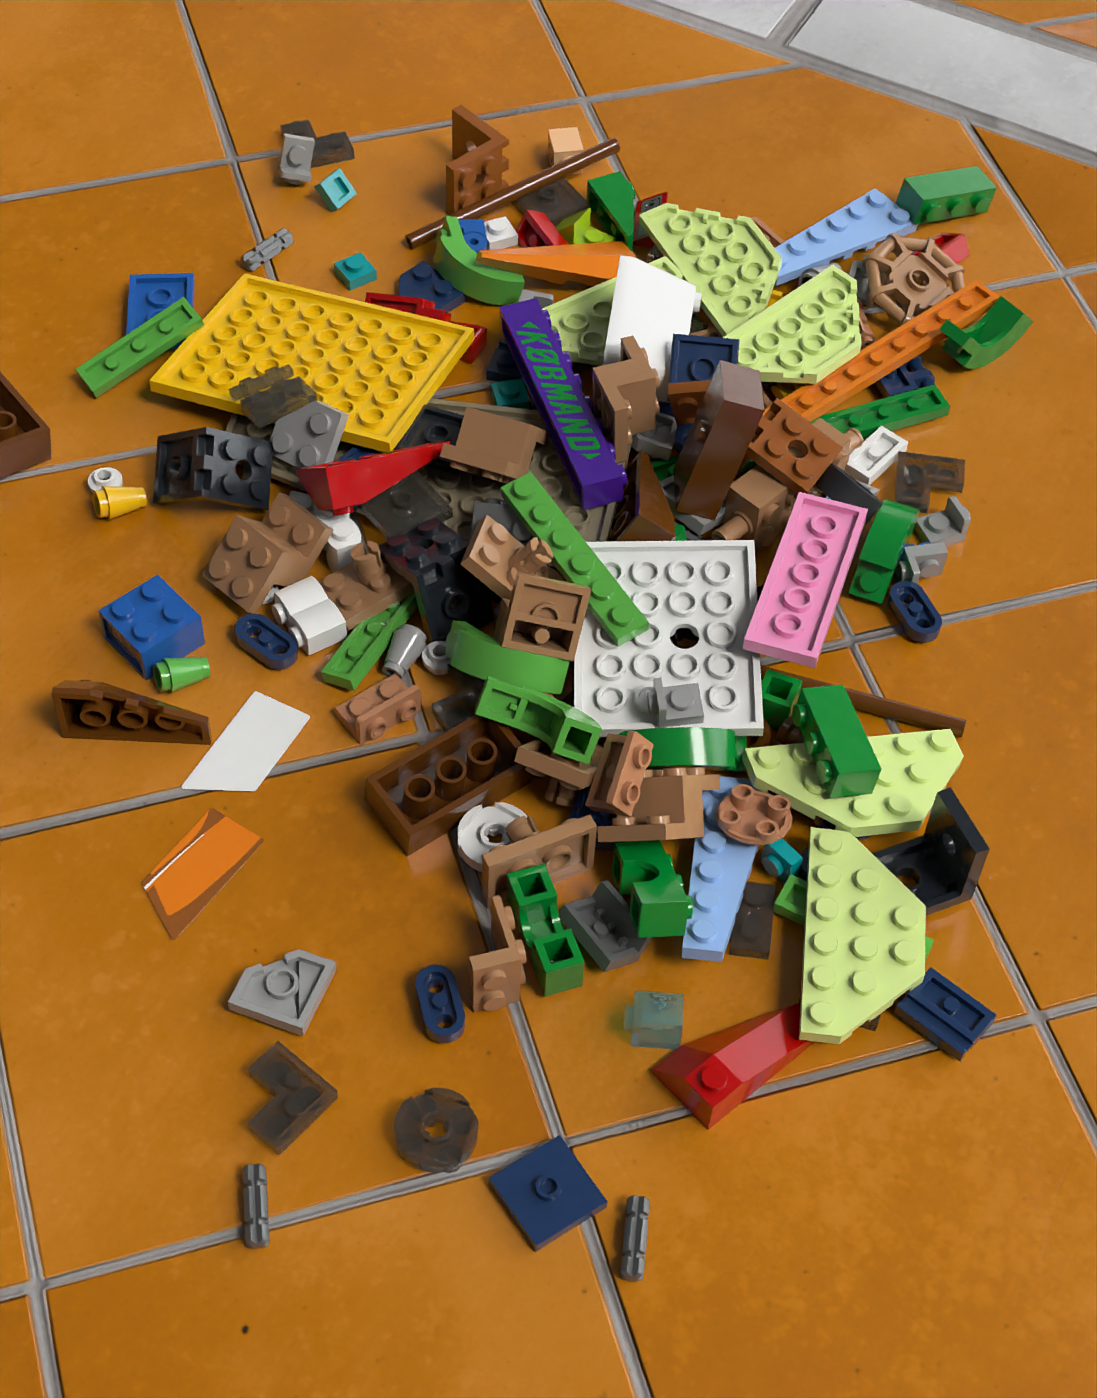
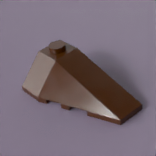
M640 450L625 470L627 485H623V500L618 501L609 541H675V518L647 453Z
M64 680L52 689L51 694L63 738L211 745L212 735L209 717L104 682Z

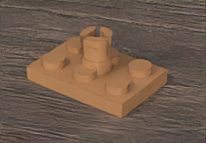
M488 515L478 522L460 563L499 597L506 599L511 598L517 572L567 582L555 569L548 566L552 561L553 553L550 546L544 540L540 539L538 541L536 537L524 546L503 525L497 523Z
M367 541L369 553H366L363 542L358 543L351 550L353 562L318 581L328 599L341 612L346 621V629L348 631L362 621L374 617L388 609L389 606L402 601L414 593L413 584L383 562L380 556V549L377 543L373 541Z
M537 739L518 747L514 762L526 766L525 770L533 775L541 777L551 776L549 786L544 795L548 801L552 802L557 797L556 804L573 806L576 791L592 785L604 746L596 744L588 765L553 753L546 742Z
M591 815L579 819H568L560 824V826L544 832L538 831L537 825L531 816L527 818L522 816L510 822L505 829V833L512 844L498 845L487 853L482 854V898L487 908H491V897L500 895L502 903L507 902V874L544 863L553 884L593 869L597 825Z

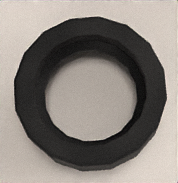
M834 463L830 464L815 483L831 500L868 509L865 525L883 505L879 498Z

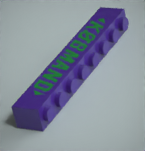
M537 298L499 307L501 333L547 432H550L549 437L583 510L622 501L623 485H627L625 469L622 464L617 465L615 461L614 446L611 441L606 442L604 438L605 433L600 418L595 419L590 397L583 395L580 376L578 373L573 374L570 356L568 352L562 351L558 331H552L548 310H542Z

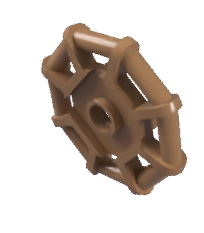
M897 233L888 234L885 241L876 250L864 257L863 266L867 271L870 292L868 298L870 302H875L898 323V327L915 318L916 316H913V314L919 315L965 287L963 279L965 270L961 264L957 265L934 244L935 240L930 237L924 240L901 237ZM913 251L920 252L918 256L910 255ZM889 253H894L897 257L893 262L885 258ZM879 271L886 273V280L883 286H881ZM947 279L951 281L953 291L950 290V285L946 287ZM914 280H921V285L916 284ZM892 295L901 305L905 307V310L903 311L888 296Z

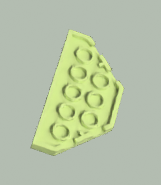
M671 203L662 204L639 214L641 226L663 256H666L683 273V280L696 285V292L702 293L700 306L723 337L766 309L782 266L781 256L750 217L738 215L737 219L721 217L720 212L699 208H696L695 212L680 210L677 204Z
M666 256L648 263L683 279V273ZM617 277L542 308V310H548L552 331H558L562 351L568 352L572 362L603 366Z
M831 265L724 336L723 338L740 339L738 365L759 370L761 382L816 384L860 353L862 345L859 332V303H857L856 295L857 280L835 265Z
M951 729L869 736L867 738L882 768L873 793L829 798L824 784L819 782L816 765L812 756L807 754L804 743L745 748L742 761L754 788L767 793L771 790L778 795H783L790 800L793 809L812 819L819 816L836 825L835 830L849 831L855 837L919 830L933 806L937 792L946 788L947 783L959 768L964 755Z
M811 827L809 833L798 1040L841 1044L852 1035L855 1029L867 1020L870 1022L893 1005L895 999L906 991H912L920 985L925 976L926 906L849 831Z

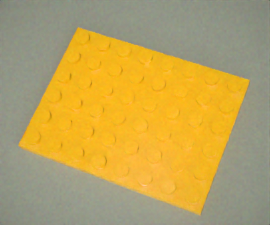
M244 273L202 320L204 326L185 339L153 375L149 383L152 392L275 424L278 419L314 401H321L349 414L340 441L390 453L410 428L423 405L429 402L474 340V328Z

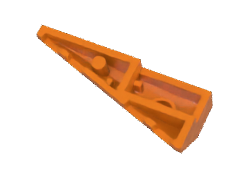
M616 241L479 250L476 263L561 285L567 280L596 286L617 277L620 255L635 258L636 255L624 242Z

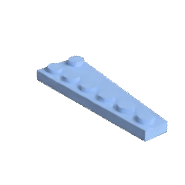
M873 189L775 247V250L781 256L782 262L775 286L800 277L806 269L827 265L836 258L844 260L852 257L854 251L862 248L865 251L875 248L876 243L885 240L888 234L897 233L903 237L916 231L918 224L914 225L909 219L910 215L906 210L900 209L897 204L883 193Z
M720 776V790L702 791L704 837L695 838L689 895L693 903V915L691 919H687L686 932L683 937L682 958L722 962L735 923L736 913L739 911L743 898V891L747 879L750 877L754 857L760 845L741 843L728 837L718 826L716 811L719 803L726 796L731 795L732 788L738 784H747L754 790L760 791L752 786L750 779ZM768 791L769 794L776 795L773 791Z

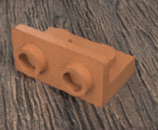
M395 673L335 707V714L350 734L362 745L371 739L381 737L391 727L402 721L412 719L417 712L421 711V690L416 685L408 688Z

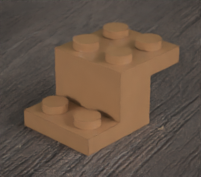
M634 335L620 338V362L593 368V415L595 419H601L605 433L604 438L606 442L611 441L614 446L616 463L628 460V446L632 445L633 434L655 429V415H658L660 412L656 397V389L660 388L658 372L655 368L651 369L647 352L644 347H639Z
M466 407L456 445L444 443L440 457L451 460L449 467L508 484L528 473L536 443L546 445L550 432L527 423Z
M278 493L262 522L236 515L202 576L247 612L256 614L273 584L287 587L306 578L331 536L333 529L288 495Z
M517 572L511 598H502L493 637L498 639L501 647L574 661L591 594L590 587Z
M705 767L646 770L640 787V797L634 806L632 816L617 815V818H612V826L597 827L598 842L704 837L702 791L720 790V775H705Z

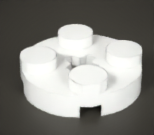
M495 802V807L488 806L482 808V804L473 807L462 817L458 825L459 856L470 867L482 872V854L487 853L498 845L512 844L505 833L506 827L514 819L522 816L527 818L528 816L516 806L504 802ZM498 833L503 835L502 842L491 843L489 838L486 837L488 834L491 836H496Z

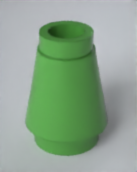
M162 658L161 662L154 663L153 665L156 686L160 692L168 691L171 694L203 679L210 678V666L207 658Z

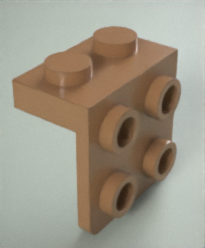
M500 895L491 897V938L495 951L469 957V1000L473 1012L480 1010L494 1011L502 1008L505 1004L520 1001V985L526 983L522 965L527 961L524 945L521 939H514L512 930L515 929L513 912L510 906H503Z

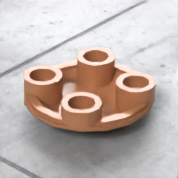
M747 784L734 786L731 795L726 796L719 803L716 811L718 826L728 837L741 843L752 845L771 844L784 838L791 829L793 817L790 812L791 803L787 797L783 795L773 796L767 792L756 791Z

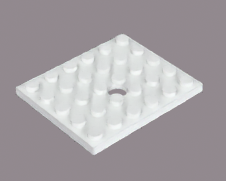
M754 540L586 542L649 622V630L617 647L588 608L586 610L574 658V708L584 712L599 723L602 728L600 737H607L608 734L617 735L629 730L658 728L656 714H649L647 692H653V678L659 677L662 678L663 687L698 683L704 723L673 727L722 728L735 731V736H763L760 654L743 649L744 638L757 606ZM679 628H689L695 636L699 637V641L691 648L681 649L671 642L670 637Z

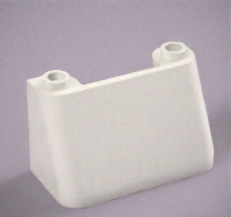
M620 255L603 365L620 362V338L634 335L639 347L645 348L651 369L655 368L658 372L660 379V388L656 389L658 401L668 402L673 333L689 335L692 313L699 312L702 293L696 292V285L635 257Z

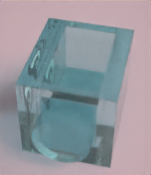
M635 990L633 1006L625 1005L624 1030H631L630 1046L677 1050L680 1047L682 1035L684 994Z

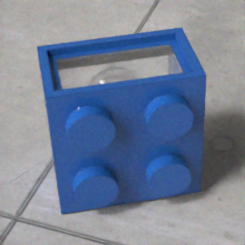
M158 574L98 610L104 638L146 681L154 676V663L161 662L162 658H183L205 644L201 616Z

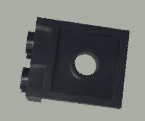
M209 427L158 436L153 504L165 506L209 500L258 511L269 510L273 454L272 442ZM237 462L243 467L242 479L235 472Z
M437 518L426 520L420 523L417 528L404 534L393 535L386 542L378 545L383 562L413 584L428 644L435 641L446 642L453 620L467 622L477 629L495 620L488 587L460 564L470 541ZM460 595L458 605L449 610L450 600L454 596Z
M950 787L937 792L924 835L872 854L897 878L907 876L915 880L917 885L907 888L926 906L927 916L972 899L990 848Z

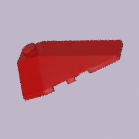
M450 441L433 442L390 451V454L378 453L360 456V460L357 461L356 459L309 466L296 469L297 475L318 510H332L333 516L354 512V505L366 503L441 454L443 444H450Z

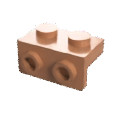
M628 731L627 736L608 734L585 806L593 811L631 817L634 806L640 797V787L646 768L651 762L654 744L636 731Z

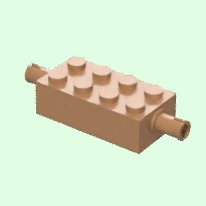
M822 418L817 419L812 424L843 447L832 463L845 471V466L850 457L849 454L863 445V436L855 428H849L845 433H841ZM788 447L789 452L793 456L803 458V454L798 448ZM757 464L731 484L727 493L723 525L712 532V540H754L755 552L763 546L768 547L775 540L776 536L785 530L798 495ZM816 485L808 492L810 495L822 498L827 497Z

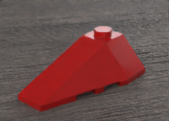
M795 1003L684 1044L652 1069V1074L709 1130L815 1041L798 1040L800 1005Z

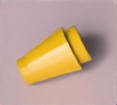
M101 486L100 490L93 491V504L98 518L106 517L107 520L147 506L143 487Z

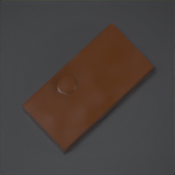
M722 360L719 361L673 469L676 511L715 521L765 411L759 370Z
M0 372V478L48 461L52 457L50 428Z
M476 714L367 777L364 800L404 853L409 856L456 828L462 817L473 807L481 804L482 808L493 806L495 802L503 800L531 782L532 774L525 770L526 766L514 762L518 747L522 746V744L507 725Z

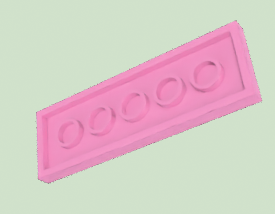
M799 492L743 642L744 650L812 668L816 667L866 520L868 509Z

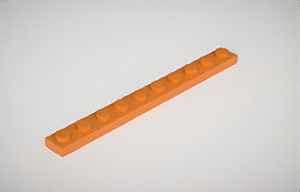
M976 279L862 349L858 355L818 383H807L781 399V401L811 423L947 338L948 336L939 330L947 319L961 329L987 313L1000 296ZM771 406L765 409L763 415L769 410Z

